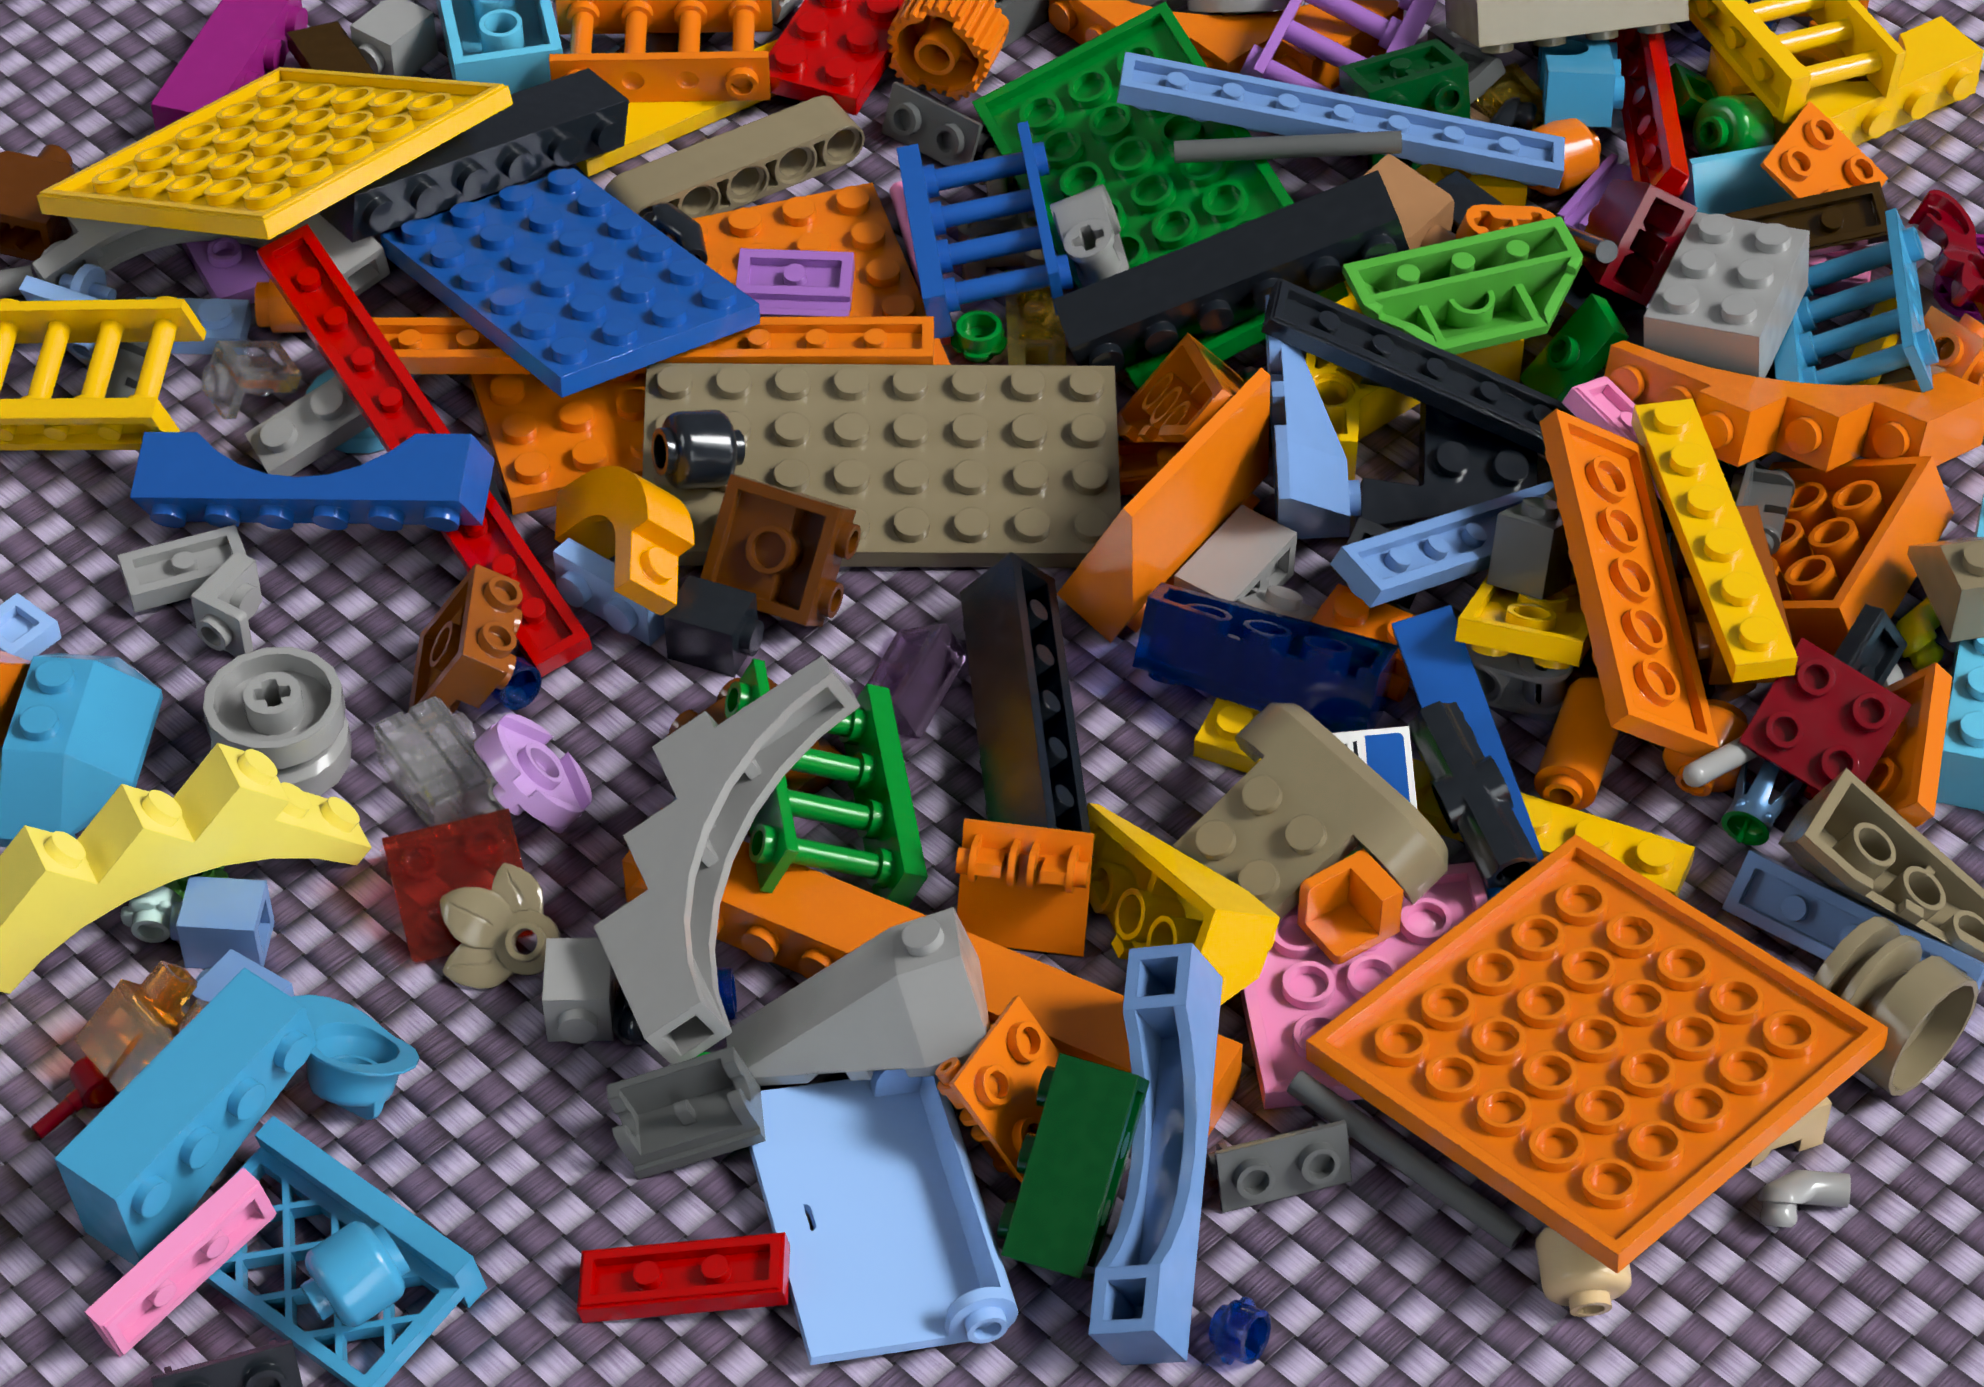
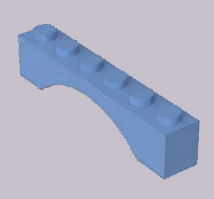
M1193 943L1129 949L1123 1016L1129 1044L1131 1073L1149 1080L1150 1083L1132 1143L1127 1190L1119 1222L1106 1253L1095 1268L1088 1334L1121 1365L1187 1362L1223 983V977Z

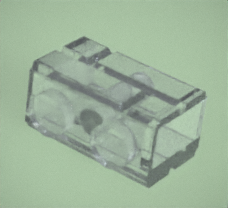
M433 696L410 707L409 712L406 714L401 711L376 723L373 731L380 765L437 841H440L442 844L467 833L472 825L477 828L502 816L505 808L497 801L493 793V787L498 782L489 771L486 763L475 751L474 742L477 740V736L471 722L463 712L453 715L440 698L438 699L436 696Z

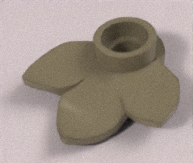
M503 863L493 880L492 890L480 887H462L448 892L440 899V909L444 923L451 934L461 942L450 955L442 970L449 979L463 986L477 989H492L506 981L513 973L523 976L543 973L546 938H561L556 924L543 914V890L530 873L512 864ZM526 930H532L537 937V946L533 952L523 955L517 950V937Z

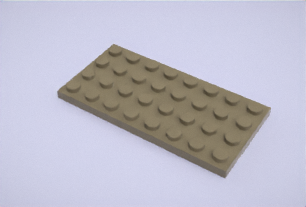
M654 363L646 366L642 478L680 499L690 514L694 529L695 545L678 557V566H704L727 485L717 488L680 490L669 484L665 476L657 474L651 452L653 433L657 428L662 427L668 415L678 411L720 410L728 416L734 430H740L745 441V458L742 465L736 466L734 474L856 510L853 523L860 525V541L853 557L849 560L842 558L840 567H993L1012 552L1035 567L1077 568L1121 511L1115 366Z

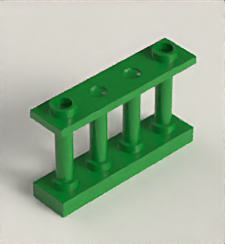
M753 658L739 682L735 681L731 684L725 699V715L727 718L770 691L765 661ZM867 683L857 698L860 707L827 732L839 735L840 741L844 743L846 756L810 748L790 769L792 771L848 782L849 788L853 790L855 803L790 790L787 788L786 776L784 775L755 816L749 828L751 836L749 857L756 865L760 891L772 893L791 863L866 878L867 883L872 886L873 894L905 907L909 906L927 880L928 875L889 688ZM793 817L856 829L858 835L863 839L865 851L796 838Z

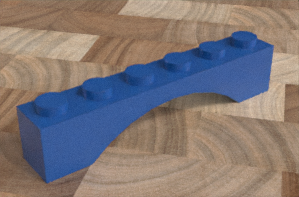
M144 432L130 498L150 515L151 521L170 528L184 527L186 522H207L219 528L231 525L238 527L240 523H261L275 529H290L294 523H313L330 530H344L348 528V524H370L375 528L387 531L401 530L403 525H426L434 530L451 532L458 530L459 525H483L495 459L472 434L416 433L393 450L360 466L326 475L292 477L266 474L239 465L218 452L198 432Z

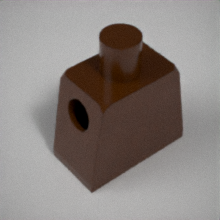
M46 145L37 157L8 150L0 152V254L35 261L41 257L42 253L50 245L69 238L72 228L67 217L42 214L37 195L44 189L75 174L71 156L60 146Z

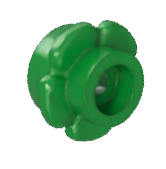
M974 310L963 314L957 320L956 333H954V336H951V346L955 352L963 353L967 360L983 363L991 360L994 356L1000 355L1005 350L1007 338L1004 337L1005 331L998 316L988 311Z

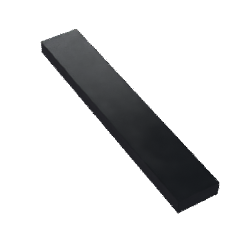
M1279 278L1270 291L1262 333L1545 456L1546 450L1539 422L1555 409L1575 416L1559 400Z

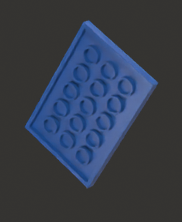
M575 168L554 170L545 178L524 185L505 187L498 194L475 202L458 203L449 211L426 219H412L397 229L380 234L381 246L384 249L385 256L561 398L760 324L758 302Z

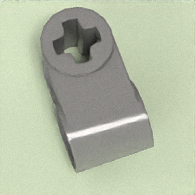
M1103 184L1050 204L1053 220L1063 242L1064 249L1069 258L1074 261L1083 287L1129 269L1119 234L1121 227L1112 201Z
M1466 644L1488 706L1523 714L1534 720L1549 721L1557 719L1569 687L1566 682L1573 672L1572 665L1562 670L1548 669L1535 664L1533 657L1510 652L1502 657L1486 656L1476 653L1471 649V644ZM1541 692V703H1538L1536 701V693L1539 694Z

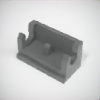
M733 1046L606 1085L607 1100L622 1125L612 1128L613 1135L618 1146L633 1165L634 1173L639 1180L766 1141L760 1086Z

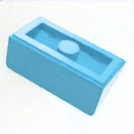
M1775 144L1691 158L1688 161L1690 176L1684 189L1683 200L1698 207L1696 212L1726 214L1793 200V198L1760 166Z

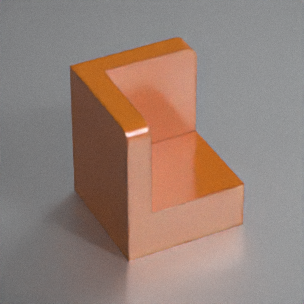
M1363 848L1305 879L1300 884L1297 925L1334 964L1339 965L1400 932L1404 890Z

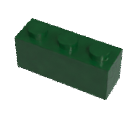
M1059 1053L1056 1067L1048 1065L1045 1068L1036 1096L1037 1106L1044 1107L1036 1134L1027 1133L1018 1156L1017 1172L1024 1174L1017 1201L1011 1199L1007 1201L998 1225L997 1238L1005 1241L1001 1253L1002 1256L1093 1282L1095 1268L1098 1265L1149 1087V1080L1136 1074Z

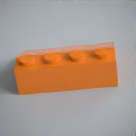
M1262 367L1120 511L1058 591L1057 595L1110 643L1126 626L1137 633L1160 607L1153 598L1161 590L1169 597L1177 591L1174 588V575L1241 505L1253 510L1261 501L1253 492L1268 475L1271 375Z
M1932 456L1854 459L1827 472L1800 461L1773 462L1768 470H1785L1795 483L1794 495L1791 499L1787 517H1785L1780 547L1775 554L1771 555L1794 649L1803 637L1834 656L1865 604L1884 609L1889 618H1892L1917 576L1907 555L1909 546L1937 542L1954 515Z

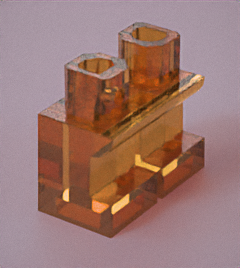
M160 961L142 984L121 979L74 1041L103 1075L111 1078L109 1082L120 1093L209 1002L196 999L185 1014L181 1008L196 989L198 982L185 968Z

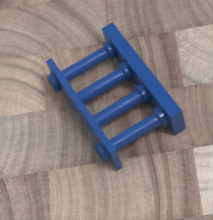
M1028 121L1017 123L1022 152L935 169L934 164L923 166L918 143L896 148L926 316H934V339L954 336L950 313L961 311L960 305L1047 287H1050L1053 300L1062 296L1063 290L1074 288L1067 254L1055 255L1040 176L1050 175L1044 142L1032 144ZM1022 174H1027L1030 187L1029 189L941 206V201L930 203L931 198L940 197L939 191ZM1030 211L1035 212L1037 222L1035 227L948 244L947 238L937 240L936 237L947 234L946 228ZM1041 248L1045 261L1044 265L955 282L954 277L944 279L943 274L954 272L953 266ZM1053 301L1054 310H1055V315H1058L1057 310H1056V307H1055V304H1054V301Z

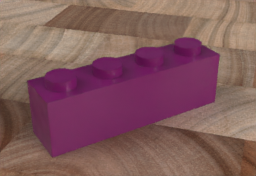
M221 0L152 101L151 109L155 130L158 131L279 67H283L286 55L289 52L287 32L307 28L308 13L306 8L302 7V1Z

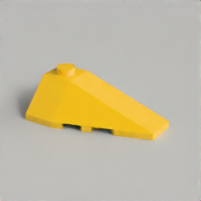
M1088 803L1090 831L1094 833V858L1092 859L1089 902L1095 913L1107 915L1116 933L1111 944L1118 958L1128 959L1129 949L1193 943L1223 977L1220 1006L1260 977L1267 954L1274 944L1280 917L1243 887L1099 804Z

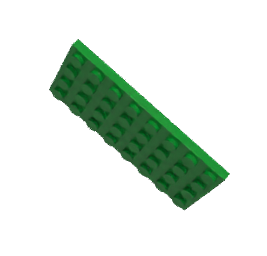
M1166 1L972 102L979 119L985 125L1001 156L1022 152L1017 123L1028 121L1032 144L1044 142L1050 175L1040 176V182L1053 245L1058 256L1067 253L1053 220L1050 204L1101 184L1105 186L1121 227L1119 234L1129 269L1294 203L1266 159L1174 163V141L1252 137L1245 128L1213 121H1196L1187 116L1162 111H1144L1131 105L1116 103L1125 52L1207 67ZM1027 174L1013 176L1020 190L1030 188ZM1067 255L1072 280L1077 289L1083 288L1075 263ZM1344 282L1315 293L1333 302L1349 296ZM1265 313L1230 326L1221 332L1200 338L1197 341L1223 361L1266 339L1265 333L1261 332ZM1170 352L1124 368L1136 391L1139 390Z

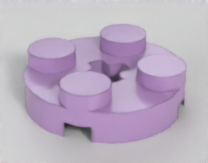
M507 714L496 724L491 725L474 742L475 751L486 763L489 771L498 782L493 787L494 796L502 807L513 815L518 816L526 811L537 820L545 823L551 830L563 833L581 817L585 808L591 804L592 792L588 780L569 752L559 760L554 752L546 746L553 736L543 727L521 715Z

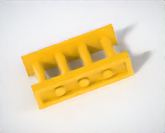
M1689 0L1690 21L1781 124L1793 122L1804 107L1809 89L1864 75L1885 99L1894 97L1896 94L1900 74L1904 67L1906 51L1858 0H1762L1750 4L1745 0ZM1807 12L1818 25L1776 35L1764 22ZM1836 44L1847 57L1805 67L1793 54Z
M160 296L156 299L18 301L9 298L0 299V392L14 345L42 343L28 395L20 399H0V451L140 450L144 432H179L180 429L158 400L174 342L204 341L206 330L185 299H177L171 296ZM120 342H149L134 395H130L127 398H105ZM67 343H95L81 395L74 398H52Z

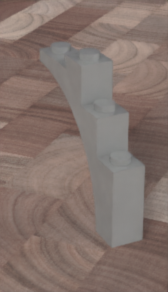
M823 655L749 705L743 707L718 725L704 711L652 746L677 799L623 835L648 890L622 905L617 911L594 925V928L644 1039L671 1065L695 1058L732 1033L719 994L715 946L720 904L731 867L755 816L783 776L816 741L860 707L852 689Z

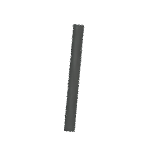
M1401 131L1174 141V163L1402 153Z
M1299 1071L1287 1088V1093L1330 1123L1345 1120L1347 1132L1351 1138L1509 1249H1512L1519 1241L1526 1229L1525 1225L1305 1071Z

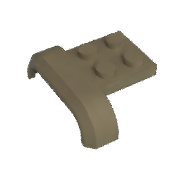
M1269 703L1235 736L1239 748L1254 762H1257L1260 758L1261 760L1173 844L1175 849L1248 890L1276 913L1280 920L1299 903L1300 884L1305 879L1343 860L1357 845L1362 849L1364 848L1404 890L1403 896L1413 905L1448 871V848L1429 821L1403 795L1318 720L1294 703Z

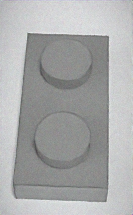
M334 376L246 432L245 436L268 474L292 476L368 428L369 424L338 378Z
M236 525L119 554L118 560L134 612L191 598V595L232 554L238 551L246 555Z

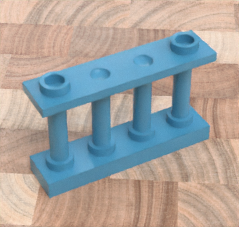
M1896 208L1885 211L1888 241L1809 267L1807 290L1774 358L1777 380L1799 383L1851 385L1911 366L1921 392L1933 389L1930 365L1938 363L1939 357L1933 337L1929 329H1925L1916 261L1925 258L1916 228L1911 226L1905 229ZM1892 264L1893 274L1813 301L1808 299V297L1814 296V289ZM1896 297V309L1817 335H1813L1811 332L1818 329L1817 323ZM1901 332V344L1818 371L1815 367L1821 364L1822 357Z

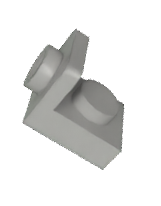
M236 551L191 595L198 637L209 647L218 651L225 650L238 657L253 651L248 620L256 613L263 601L256 560Z

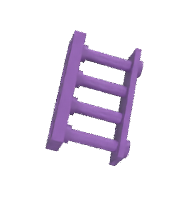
M1290 0L1265 48L1254 44L1240 74L1335 92L1272 59L1282 40L1337 68L1367 59L1294 21L1293 19L1303 1L1380 40L1378 46L1386 49V53L1415 45L1437 0H1398L1400 2L1397 7L1407 11L1402 21L1392 16L1391 20H1388L1351 0Z

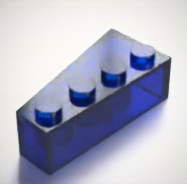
M1161 582L1148 595L1132 666L1147 671L1148 676L1157 682L1169 685L1184 684L1209 693L1214 697L1229 700L1257 711L1263 710L1269 703H1294L1311 714L1331 733L1375 728L1383 715L1399 648L1398 645Z

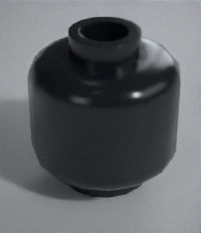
M720 410L678 411L668 415L662 427L654 431L651 446L652 460L657 474L665 476L667 482L676 489L717 488L727 485L730 474H734L737 465H742L745 458V441L742 432L738 429L734 430L728 416Z

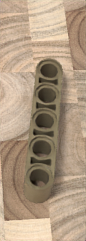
M818 96L625 171L614 177L604 190L642 218L646 213L653 211V205L658 203H671L691 218L727 212L846 165L853 161L862 150L865 136L863 130L832 97Z

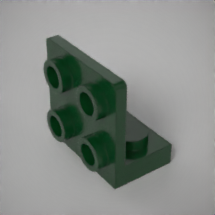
M1438 38L1339 67L1340 87L1351 96L1471 119L1468 63ZM1367 155L1368 171L1386 155ZM1398 158L1414 170L1422 165L1413 163L1408 159Z

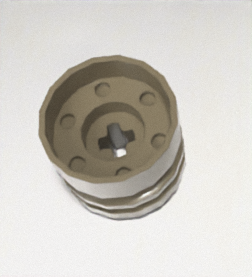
M1874 916L1859 924L1837 945L1824 961L1812 981L1888 1027L1887 1041L1884 1049L1861 1067L1858 1072L1890 1095L1902 1096L1925 1080L1951 1051L1975 1009L1979 989L1974 979L1940 956L1931 955L1921 961L1923 951L1917 939L1912 936L1901 935L1898 926L1887 918Z

